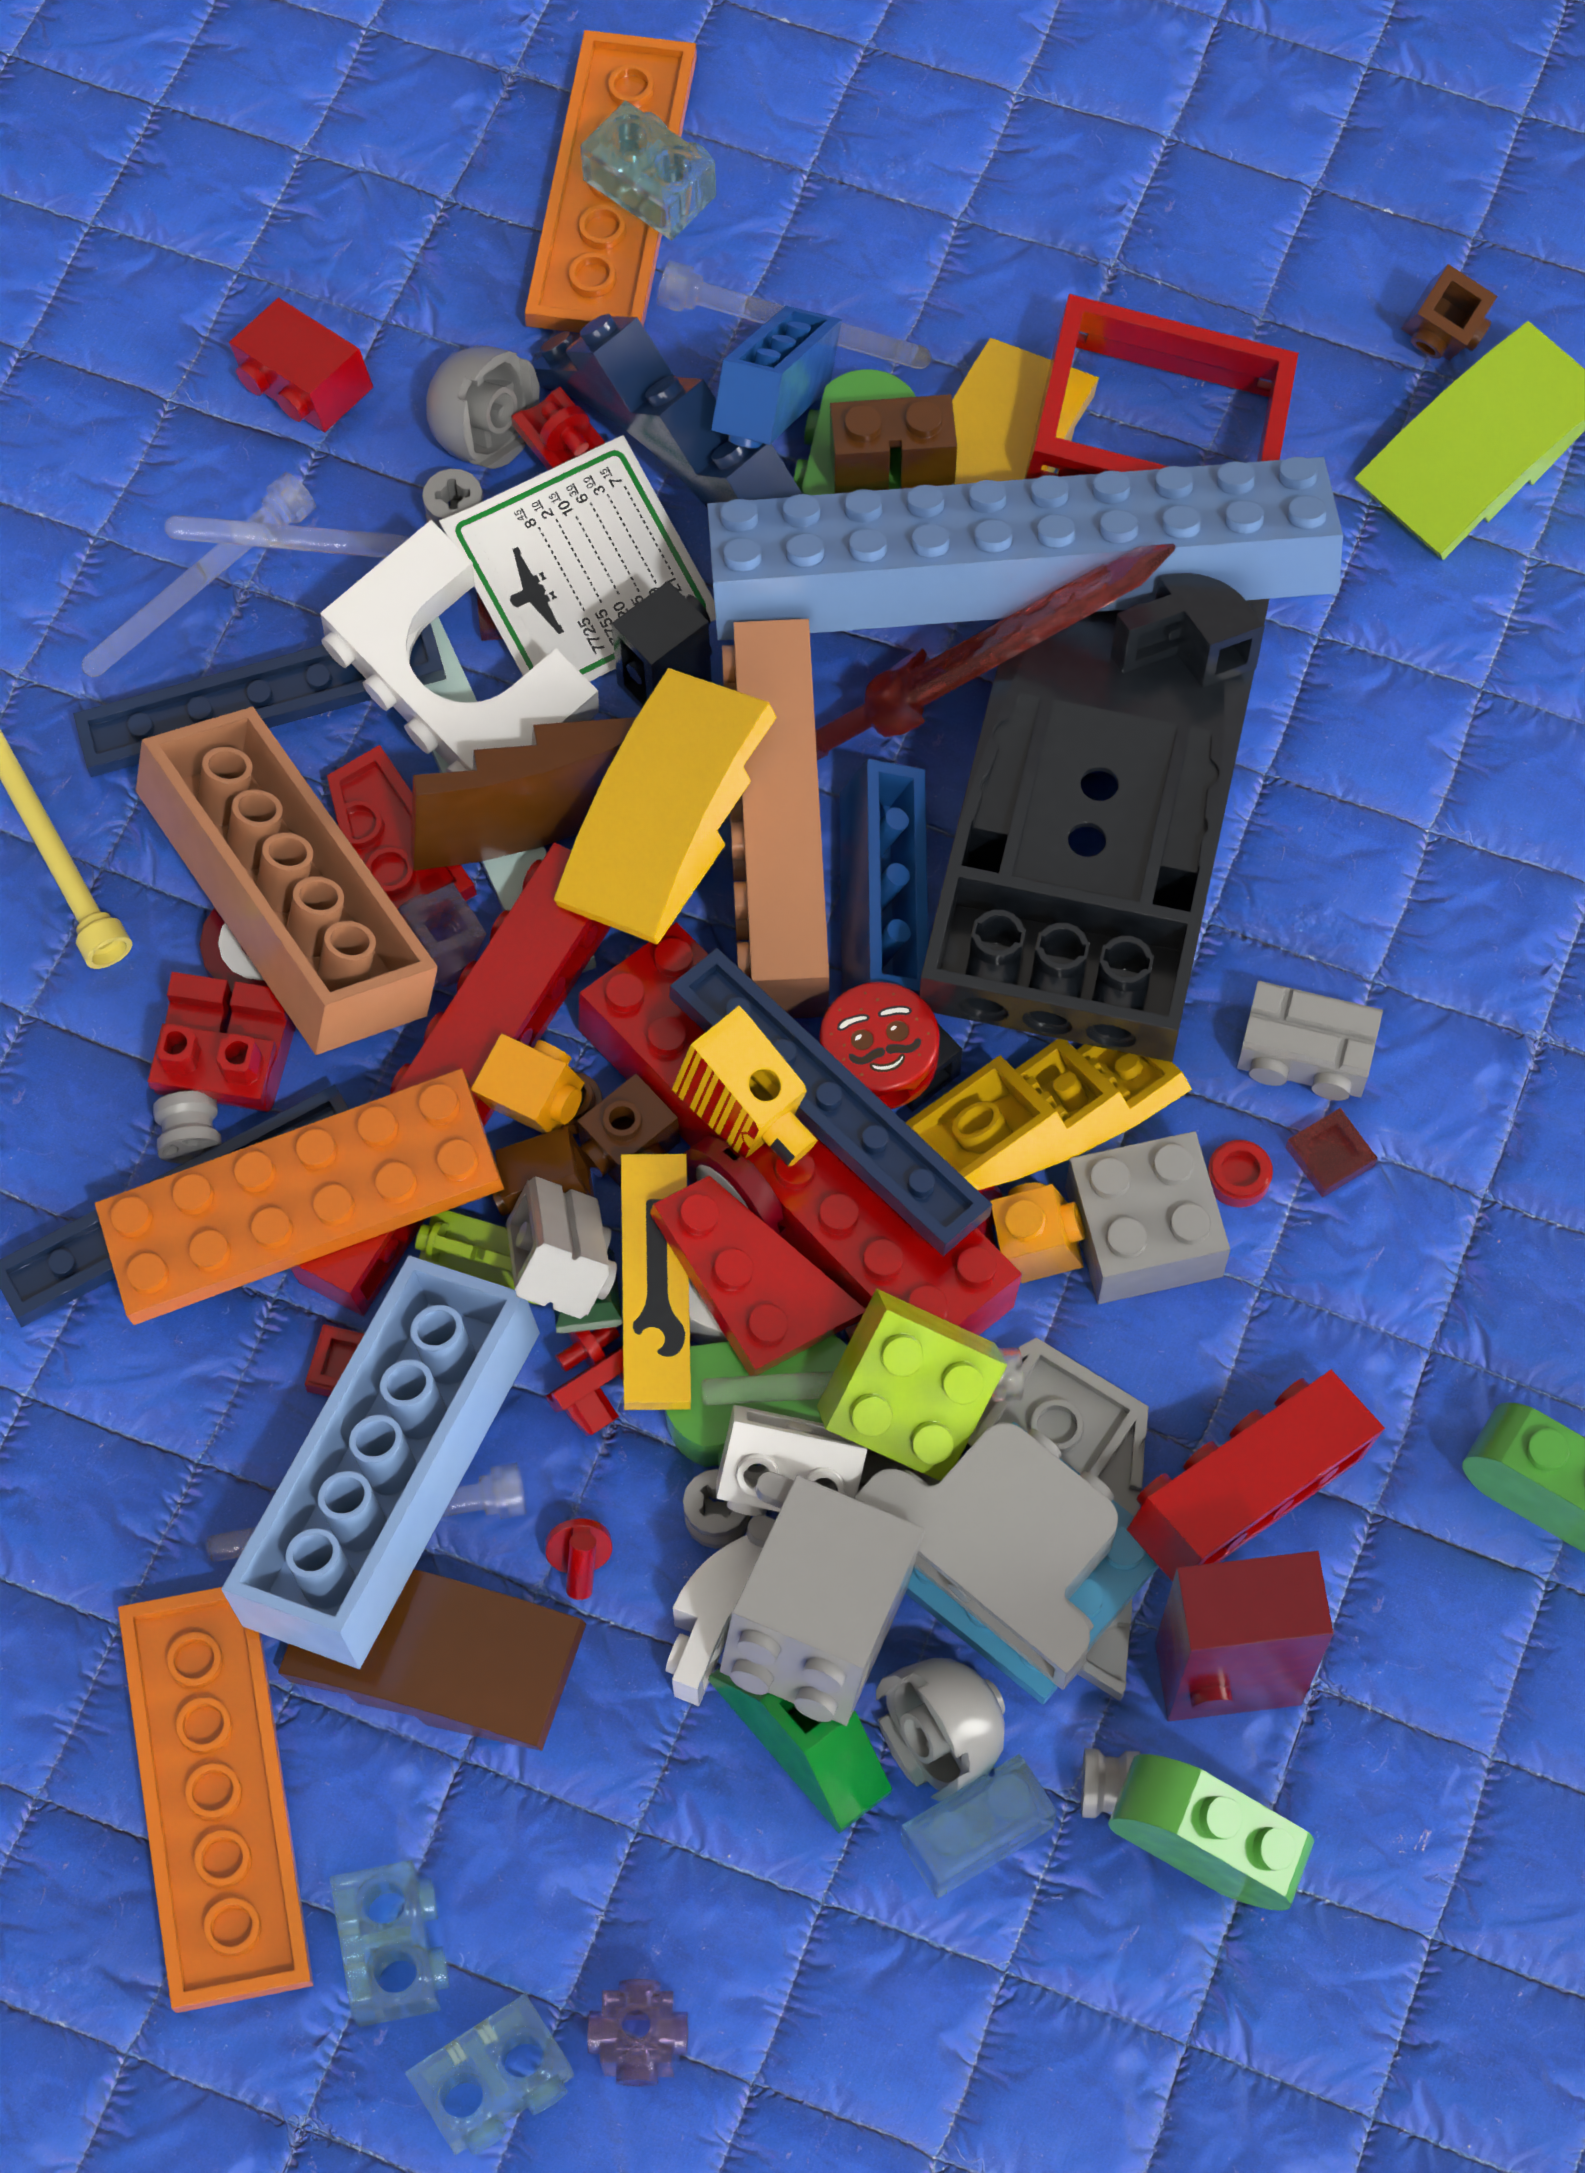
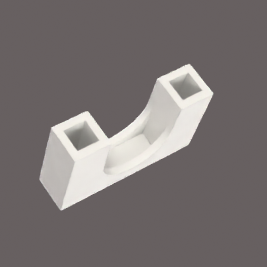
M430 520L320 613L325 635L321 641L332 658L344 668L352 664L366 678L363 686L370 697L385 711H388L393 706L408 722L404 725V728L414 743L427 754L435 750L450 765L446 768V772L472 770L473 752L476 749L532 745L533 725L589 721L599 712L598 690L557 648L506 691L484 701L457 702L448 700L433 693L420 682L409 664L415 641L429 623L475 586L473 562Z

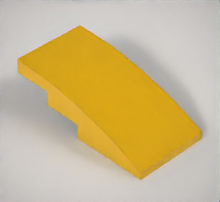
M990 337L952 400L957 439L955 485L977 483L983 480L1009 481L1025 478L1050 367V359ZM1071 367L1056 433L1057 438L1072 441L1075 426L1095 396L1099 377ZM1042 465L1041 470L1054 473L1056 469L1054 467Z
M668 668L634 720L599 786L576 837L555 894L554 901L557 906L658 945L725 847V843L717 830L751 782L743 766L777 718L770 703Z
M1056 1039L1016 1069L999 1055L905 1123L973 1187L981 1190L1018 1180L1079 1156L1137 1126L1192 1089L1183 1072L1172 1062L1087 1044L1076 1050L1067 1040Z

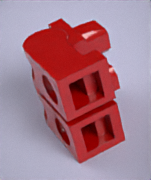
M171 972L167 991L169 999L165 1024L162 1023L147 1081L150 1089H154L157 1095L164 1096L180 1091H198L212 1099H217V1104L269 1112L275 1103L296 1028L268 986L235 981L232 993L228 980Z

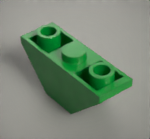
M720 1668L709 1675L708 1681L838 1834L891 1794L892 1787L855 1710L847 1726L833 1720L829 1722L816 1721L799 1712L794 1703L773 1694L759 1695L743 1690L731 1680L730 1676L719 1672Z

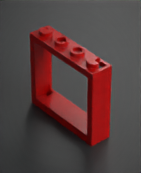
M1073 294L1068 295L1056 335L1024 479H1035L1048 475L1062 477L1100 474L1105 471L1128 472L1169 467L1056 437L1075 348L1269 397L1257 462L1280 460L1298 352ZM1259 378L1266 379V380H1270V381H1272V382L1263 381V380H1260ZM1042 465L1058 468L1057 474L1041 470Z

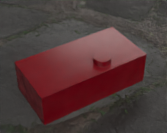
M1319 1551L1177 1568L1155 1641L1168 1722L1302 1705L1334 1634Z

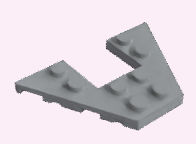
M1037 1337L1010 1351L1007 1358L1004 1359L1007 1367L963 1452H967L988 1428L996 1424H1012L1015 1422L1027 1432L1032 1428L1046 1435L1059 1448L1062 1454L1060 1458L1080 1474L1083 1471H1087L1099 1478L1112 1491L1114 1495L1113 1500L1135 1517L1140 1509V1504L1136 1501V1498L1142 1490L1149 1406ZM867 1448L858 1492L876 1473L886 1469L911 1471L929 1486H935L941 1481ZM1132 1599L1087 1652L1085 1663L1078 1672L1079 1676L1119 1701L1123 1698L1126 1689Z

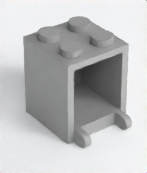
M766 1472L758 1478L756 1494L760 1500L781 1510L776 1520L764 1515H758L753 1517L748 1523L747 1538L751 1543L762 1547V1550L732 1612L719 1672L730 1676L731 1680L745 1691L759 1695L770 1693L794 1703L799 1712L813 1720L821 1722L833 1720L847 1726L907 1591L925 1528L799 1475H796L795 1480H792L775 1472Z

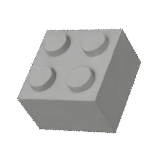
M1196 1131L1070 1158L1065 1188L1069 1202H1076L1082 1217L1085 1239L1080 1240L1098 1304L1223 1277L1230 1253V1246Z

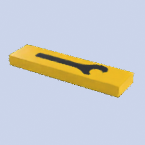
M621 1154L624 1410L691 1409L689 1277L650 1215L654 1203L687 1187L686 1154Z

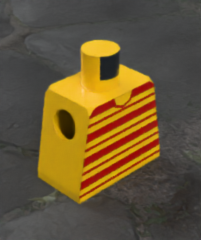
M740 1005L690 1045L672 1090L723 1140L728 1142V1145L740 1156L742 1155L745 1158L750 1156L766 1142L780 1159L790 1167L812 1149L817 1139L795 1116L807 1092L806 1087Z

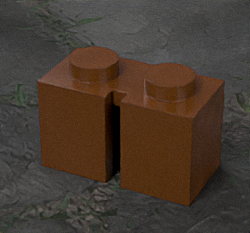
M952 395L830 403V450L835 494L850 493L862 489L872 491L889 490L890 449L901 448V489L914 488L920 485H955L957 439Z

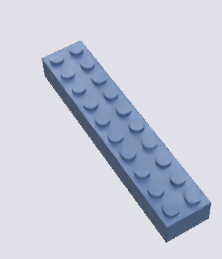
M1291 457L1286 460L1247 463L1233 461L1221 465L1169 466L1154 470L1105 471L1100 474L1062 477L1048 475L1035 479L983 480L969 484L920 485L914 488L877 491L862 489L850 493L798 494L784 498L734 499L728 502L707 503L718 640L734 639L733 622L809 619L810 633L1126 610L1139 603L1154 601L1156 599L1159 577L1178 573L1200 574L1220 580L1235 589L1245 600L1337 594L1340 588L1343 532L1324 457Z

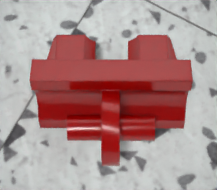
M561 386L552 391L537 406L528 410L518 411L511 416L512 426L547 470L553 469L606 443L590 424V419L585 411L573 403Z
M616 1327L595 1329L592 1332L590 1330L570 1332L568 1334L573 1344L555 1355L557 1362L565 1372L583 1360L589 1365L587 1369L545 1396L555 1413L565 1410L572 1422L586 1436L593 1435L619 1417L600 1388L617 1375H620L623 1379V1345L605 1356L602 1350L603 1347L620 1337Z

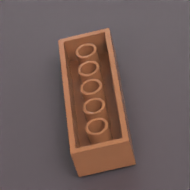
M809 619L733 622L734 645H722L724 687L769 702L777 717L743 767L751 782L730 811L733 881H738L734 882L736 941L749 940V942H737L738 968L793 1019L824 1017L829 1008V961Z
M253 706L142 739L136 783L137 794L315 1055L427 1017L438 966Z

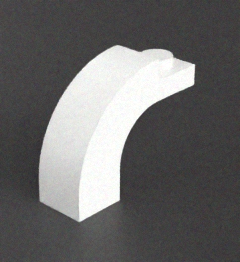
M747 1535L729 1543L707 1559L689 1578L673 1606L675 1626L691 1632L690 1637L681 1633L678 1635L668 1658L666 1672L674 1674L672 1678L674 1697L700 1706L709 1684V1675L714 1672L726 1643L732 1612L762 1550V1547L751 1543Z

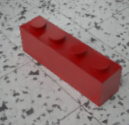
M1332 1369L1311 1384L1304 1378L1297 1380L1274 1402L1276 1408L1264 1416L1259 1409L1252 1411L1229 1433L1231 1439L1225 1444L1218 1447L1214 1441L1206 1443L1183 1465L1185 1471L1172 1480L1167 1473H1164L1140 1492L1136 1501L1141 1505V1508L1126 1530L1172 1582L1178 1567L1221 1562L1364 1458L1385 1427Z

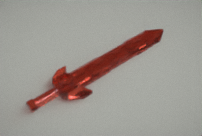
M1172 543L1136 547L1113 561L1102 564L927 662H925L927 653L923 648L901 659L889 670L877 675L868 684L865 691L864 704L815 729L817 761L827 756L831 749L871 727L877 733L883 735V737L902 735L925 722V719L922 717L923 706L1141 586L1174 552L1176 546Z

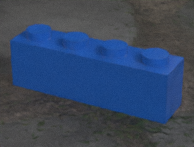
M785 306L723 359L711 431L729 435L728 440L731 443L747 448H759L763 443L770 445L824 393L826 385L831 382L842 319Z
M866 759L840 792L842 993L864 983L889 982L904 986L920 996L921 975L929 946L925 769Z

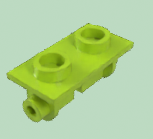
M448 1210L431 1216L429 1225L422 1224L415 1243V1248L421 1250L419 1259L515 1290L507 1228Z

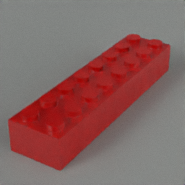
M676 922L669 927L658 945L648 942L579 992V1031L626 1080L637 1074L678 1117L679 1134L692 1147L705 1136L722 1138L672 1090L690 1045L702 1036L705 1031L669 998L670 985L709 954ZM813 1133L812 1135L817 1139L816 1144L806 1155L790 1167L780 1159L766 1142L745 1158L750 1160L763 1175L782 1205V1213L785 1219L777 1225L780 1224L786 1227V1236L783 1239L865 1309L875 1290L879 1289L974 1334L980 1335L1014 1308L1022 1273L977 1227L948 1253L942 1256ZM730 1146L723 1151L733 1161L740 1157Z

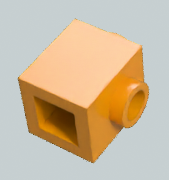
M501 1033L471 1091L489 1108L545 1134L560 1129L562 1124L565 1125L573 1119L581 1103V1089L585 1082L568 1066L572 1059L571 1056L559 1048L542 1040H538L534 1048Z
M1038 1182L1021 1184L1009 1190L1008 1196L990 1200L1000 1252L1022 1273L1021 1283L1084 1267L1079 1241L1085 1239V1230L1076 1202L1068 1203L1053 1184L1045 1185Z

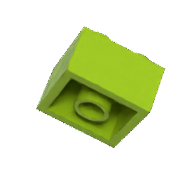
M876 1289L817 1408L826 1430L942 1481L957 1464L1007 1367V1363L994 1342Z

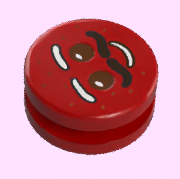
M889 982L864 983L842 993L827 1009L820 1027V1044L890 1109L908 1104L920 1096L931 1083L937 1070L940 1041L938 1023L929 1005L912 990Z

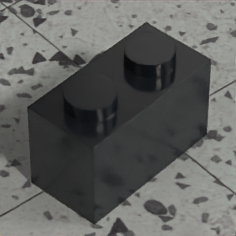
M667 581L611 623L617 684L641 709L668 668L712 682L710 659L712 649L709 640L711 620L706 609L697 598L691 594L684 597Z

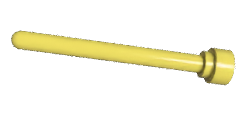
M0 729V780L79 923L76 928L78 934L76 946L88 967L93 969L109 967L122 960L130 952L132 941L119 919L111 918L109 913L100 911Z

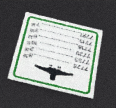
M624 435L490 499L439 520L446 535L473 562L474 587L523 676L555 648L589 682L616 669L611 623L667 581L684 597L691 594L697 598L706 609L711 622L716 620L714 599Z

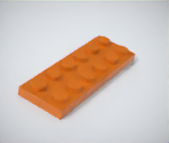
M584 30L525 309L526 327L580 333L582 328L590 321L604 314L638 317L644 327L697 60L696 43Z
M461 1068L95 1202V1207L126 1316L133 1325L502 1191L504 1186L468 1079Z
M222 1587L118 1607L171 2009L175 2013L314 1986L262 1633L241 1625L221 1590Z

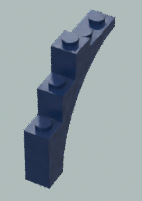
M604 314L585 325L580 334L570 333L569 331L561 332L541 346L539 351L542 356L532 363L540 388L554 391L561 386L568 396L589 405L618 424L648 448L678 476L707 509V503L728 502L734 499L784 498L802 494L772 444L763 443L759 448L742 447L731 443L728 440L729 435L711 431L716 399L704 379L682 378L673 375L638 317Z

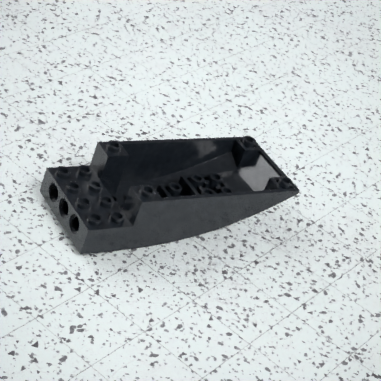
M1270 599L1246 600L1265 624ZM1126 610L1011 618L987 705L921 975L920 998L929 1005L933 1013L1172 1062L1255 669L1204 688L1201 687L1178 654L1122 673L1110 656L1117 613ZM1094 771H1103L1110 774L1116 780L1118 790L1110 799L1096 801L1083 793L1081 788L1082 779ZM1080 827H1092L1103 834L1105 847L1099 854L1091 857L1078 855L1069 846L1068 838L1070 834Z

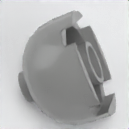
M476 345L451 354L439 366L429 384L426 396V414L432 435L450 455L468 463L496 469L509 464L524 449L527 443L522 437L518 438L519 433L512 426L511 416L518 411L528 410L539 404L540 386L535 369L528 360L519 358L516 355L517 353L492 346Z
M950 1658L923 1660L905 1666L882 1678L876 1689V1701L887 1695L886 1703L889 1714L878 1719L881 1732L893 1758L906 1777L916 1787L928 1781L934 1788L940 1790L931 1798L937 1801L953 1799L973 1788L988 1776L1003 1751L1005 1733L1003 1718L1005 1712L1004 1700L998 1688L991 1681L983 1679L975 1670Z

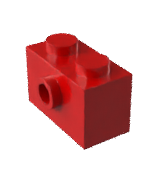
M279 297L229 342L239 366L236 368V374L250 392L257 396H261L263 393L278 402L281 409L290 418L297 422H301L304 419L324 433L374 388L358 347Z

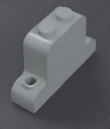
M1000 1423L988 1428L942 1481L935 1486H929L921 1478L908 1470L886 1469L876 1473L857 1493L854 1499L925 1528L914 1567L1060 1689L1064 1690L1085 1663L1090 1642V1631L1094 1627L1091 1620L1071 1603L1069 1599L1110 1552L1117 1528L1118 1515L1115 1506L1111 1502L1114 1499V1495L1107 1485L1087 1471H1083L1079 1475L1059 1459L1062 1455L1059 1448L1040 1431L1032 1428L1026 1432L1017 1425L1010 1423Z

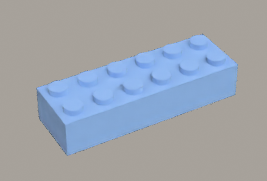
M407 1257L221 1589L243 1627L351 1667L361 1668L540 1334L528 1301L517 1297L516 1290L416 1257Z

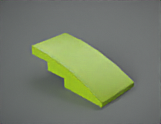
M1527 321L1486 353L1436 397L1354 479L1358 486L1437 556L1444 560L1483 519L1489 523L1527 482L1533 486L1585 431V369L1532 323Z

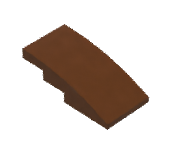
M636 717L533 725L532 745L476 749L473 752V769L470 771L413 775L411 823L413 870L477 863L540 848L577 835L599 786Z
M413 1569L360 1669L289 1644L278 1673L291 1683L346 1694L361 1705L415 1716L427 1726L542 1751L586 1623L580 1618L516 1597Z

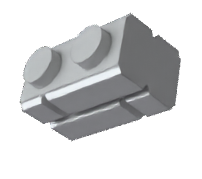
M1258 981L1237 1069L1249 1071L1252 1079L1265 1085L1280 1086L1288 1080L1312 1086V1091L1316 1095L1329 1100H1346L1350 1095L1361 1098L1368 1079L1383 1010Z
M536 1176L531 1180H527L506 1221L516 1296L542 1306L551 1302L553 1310L581 1319L589 1314L597 1298L603 1300L607 1297L613 1286L617 1264L608 1260L607 1255L611 1240V1230L602 1225L597 1198L573 1189L563 1193L561 1185Z

